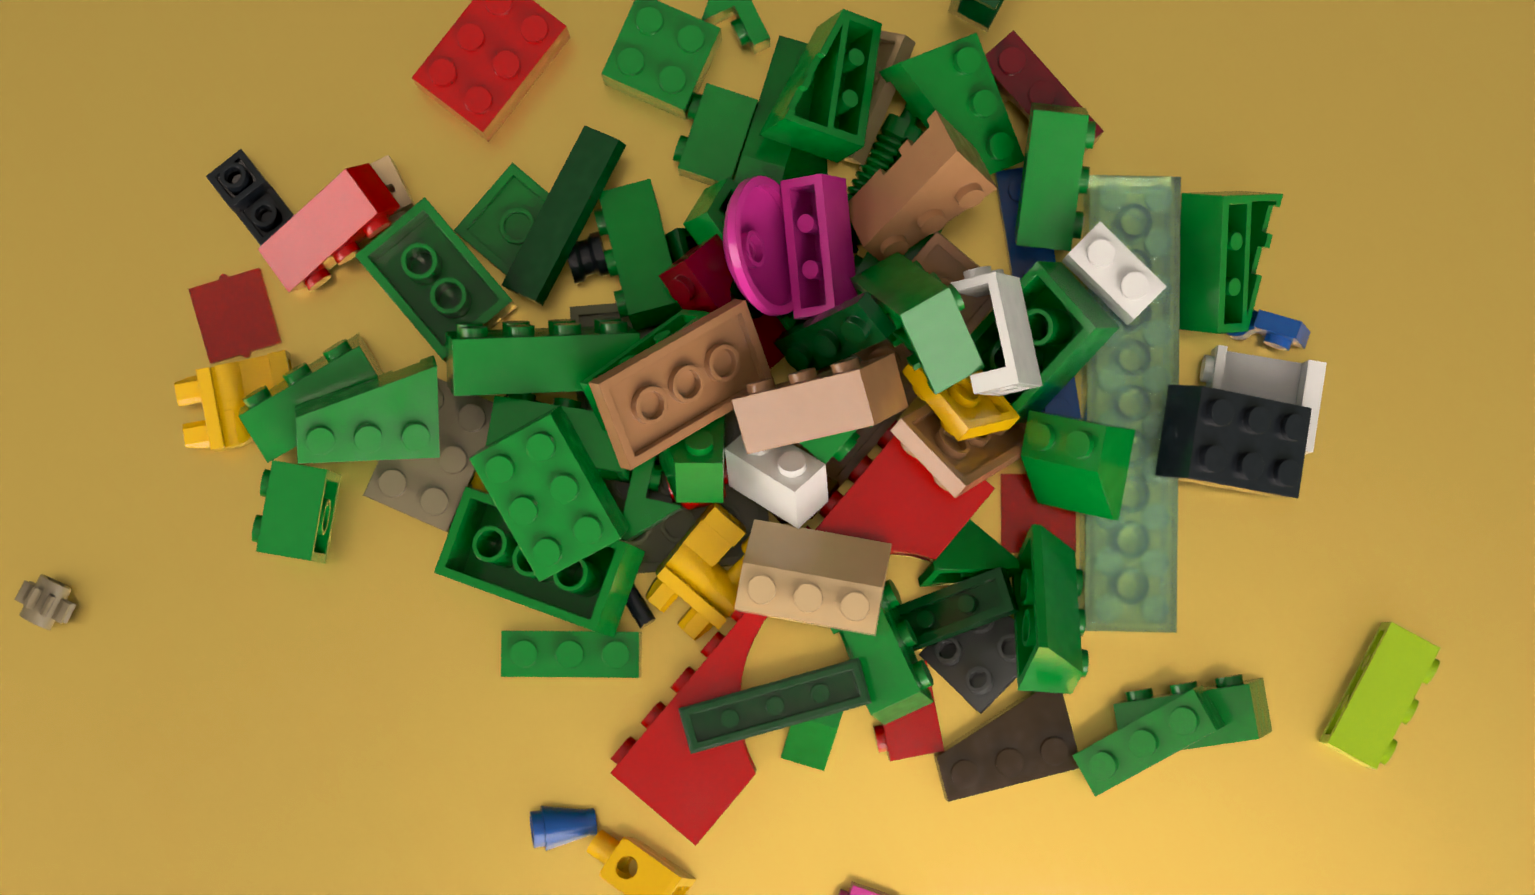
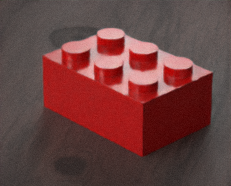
M472 0L412 76V79L421 91L489 142L571 37L565 24L533 0Z

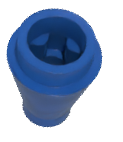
M540 806V810L530 811L533 847H545V851L588 836H596L597 822L594 808L576 809Z

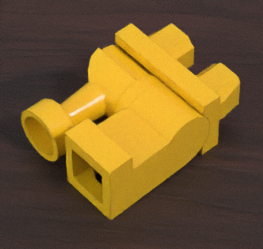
M286 350L267 353L264 356L196 369L195 376L174 382L178 406L184 407L202 403L205 420L182 424L185 446L187 448H210L218 452L250 444L253 439L238 417L240 408L245 406L242 399L260 387L266 385L270 390L283 382L284 378L282 376L293 369L290 353Z
M713 503L705 509L668 556L656 568V578L646 593V599L664 613L678 596L691 607L679 619L677 625L695 641L708 632L712 626L719 630L735 610L745 555L729 570H725L718 562L746 534L745 525L721 504ZM749 537L741 545L744 553L746 552Z

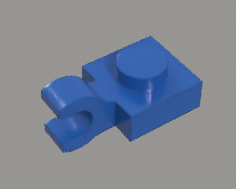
M1259 309V311L1253 310L1248 331L1226 334L1233 339L1244 340L1253 334L1259 333L1262 337H1265L1263 343L1279 350L1289 351L1291 345L1305 349L1311 332L1301 321Z

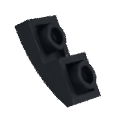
M242 149L238 150L206 176L260 246L294 216V213Z

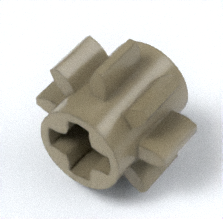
M43 574L39 576L36 583L24 580L15 597L16 601L23 604L19 615L25 620L47 630H51L55 621L60 624L62 622L67 624L76 607L75 603L67 600L72 589Z

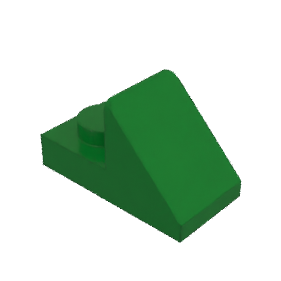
M708 0L702 16L703 21L716 25L735 16L736 19L731 21L730 24L741 46L749 43L754 55L770 47V36L752 0Z
M658 455L633 469L623 516L629 525V529L619 540L630 542L683 509L680 505L649 499L650 490L658 492L663 475L661 464H657Z

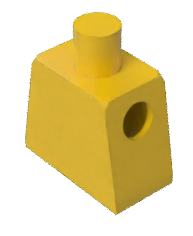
M602 829L596 834L587 848V853L604 864L599 876L624 895H686L696 881L695 877L633 837H623L621 841H618ZM633 859L637 862V872L634 876L629 872V864Z

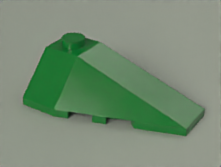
M779 35L734 179L737 184H740L747 178L756 176L769 177L780 185L782 180L816 174L828 175L827 159L759 136L808 43Z

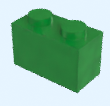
M706 83L703 95L695 93L687 115L688 119L694 120L689 136H680L673 156V161L679 162V175L710 186L728 176L734 180L758 100Z

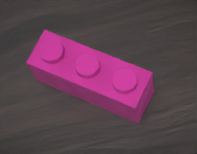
M816 174L780 181L794 319L808 320L858 296L850 280L856 273L846 178L826 174Z

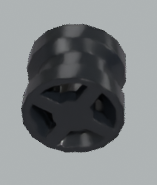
M599 231L590 233L585 240L576 241L568 257L575 284L584 282L587 276L597 274L601 277L610 275Z

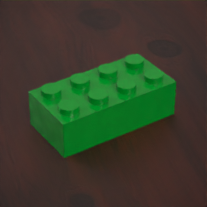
M615 317L595 318L594 326L581 327V323H576L575 319L548 320V328H535V325H530V321H504L500 330H488V327L484 326L482 322L456 323V331H445L447 387L454 396L583 391L580 382L639 341L640 333L628 326L627 322L621 321V318Z
M465 487L434 573L614 638L645 551L618 540L539 582L490 495Z

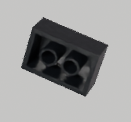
M1169 385L1155 476L1263 496L1298 499L1312 408L1206 386Z

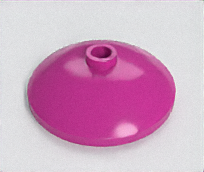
M766 176L747 178L737 186L726 209L723 230V248L726 263L739 290L750 304L769 316L788 314L793 311L781 186Z

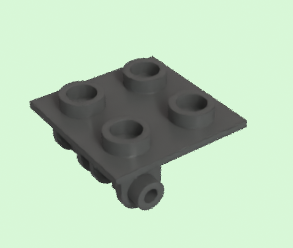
M1006 616L929 645L919 655L924 660H927V663L963 696L976 711L982 714L1017 678L1014 619L1011 616Z

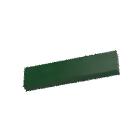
M584 125L502 283L503 287L537 304L544 305L626 147L623 142Z
M856 658L678 709L690 753L693 754L871 704L872 702L860 660Z

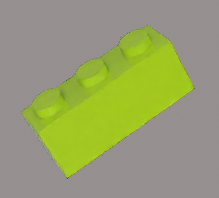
M1382 622L1319 742L1367 768L1377 770L1380 763L1385 765L1396 749L1397 741L1393 737L1400 724L1406 725L1418 707L1419 701L1414 698L1422 682L1428 684L1437 672L1440 661L1436 659L1440 647L1393 622Z

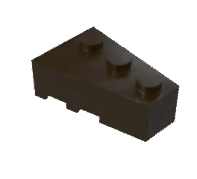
M1032 691L946 746L944 751L934 754L943 794L948 802L1079 769L1072 756L1078 753L1063 693Z

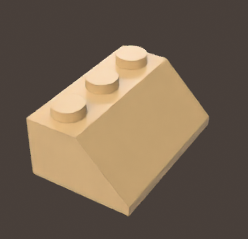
M754 519L742 564L734 609L745 613L876 636L892 544L801 527L797 529L790 525Z

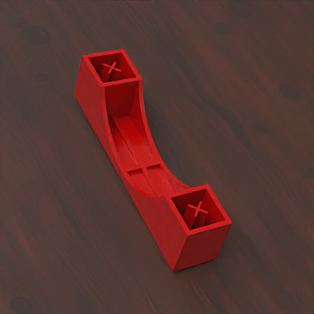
M895 420L878 440L877 445L883 450L874 460L866 455L850 473L848 479L854 483L844 496L836 490L828 499V502L819 510V514L824 517V520L815 530L891 543L890 555L910 556L932 562L938 558L995 488L984 480L957 498H954L949 491L938 486L933 479V475L917 458L909 455L902 448L900 440L890 431L898 422ZM735 610L730 617L737 623L728 634L724 636L721 632H717L701 650L700 653L707 659L696 671L690 666L687 667L670 687L677 693L667 706L661 701L658 702L642 720L641 724L647 729L637 741L631 736L627 738L611 757V760L617 765L610 774L695 846L756 775L757 769L748 752L745 739L691 754L678 708L741 691L742 676L747 656L767 616Z

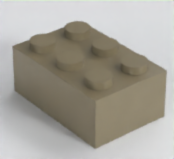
M437 378L440 458L379 460L363 496L449 533L465 487L474 488L471 482L476 470L469 458L486 446L493 402L477 395L454 396L447 387V382Z

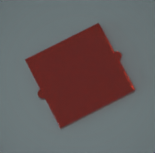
M261 268L230 277L226 274H221L219 280L188 289L210 364L238 356L250 358L252 352L282 344Z
M1000 474L1001 545L1010 553H1019L1031 524H1039L1067 544L1076 553V512L1037 503L1027 474Z

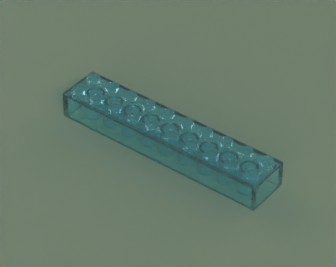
M1089 175L1087 193L1084 194L1083 238L1101 221L1167 286L1131 323L1126 325L1083 283V287L1120 328L1082 367L1081 419L1136 430L1119 521L1080 513L1079 569L1083 572V588L1079 596V609H1084L1086 613L1085 631L1177 633L1178 480L1155 476L1168 386L1179 385L1181 177Z

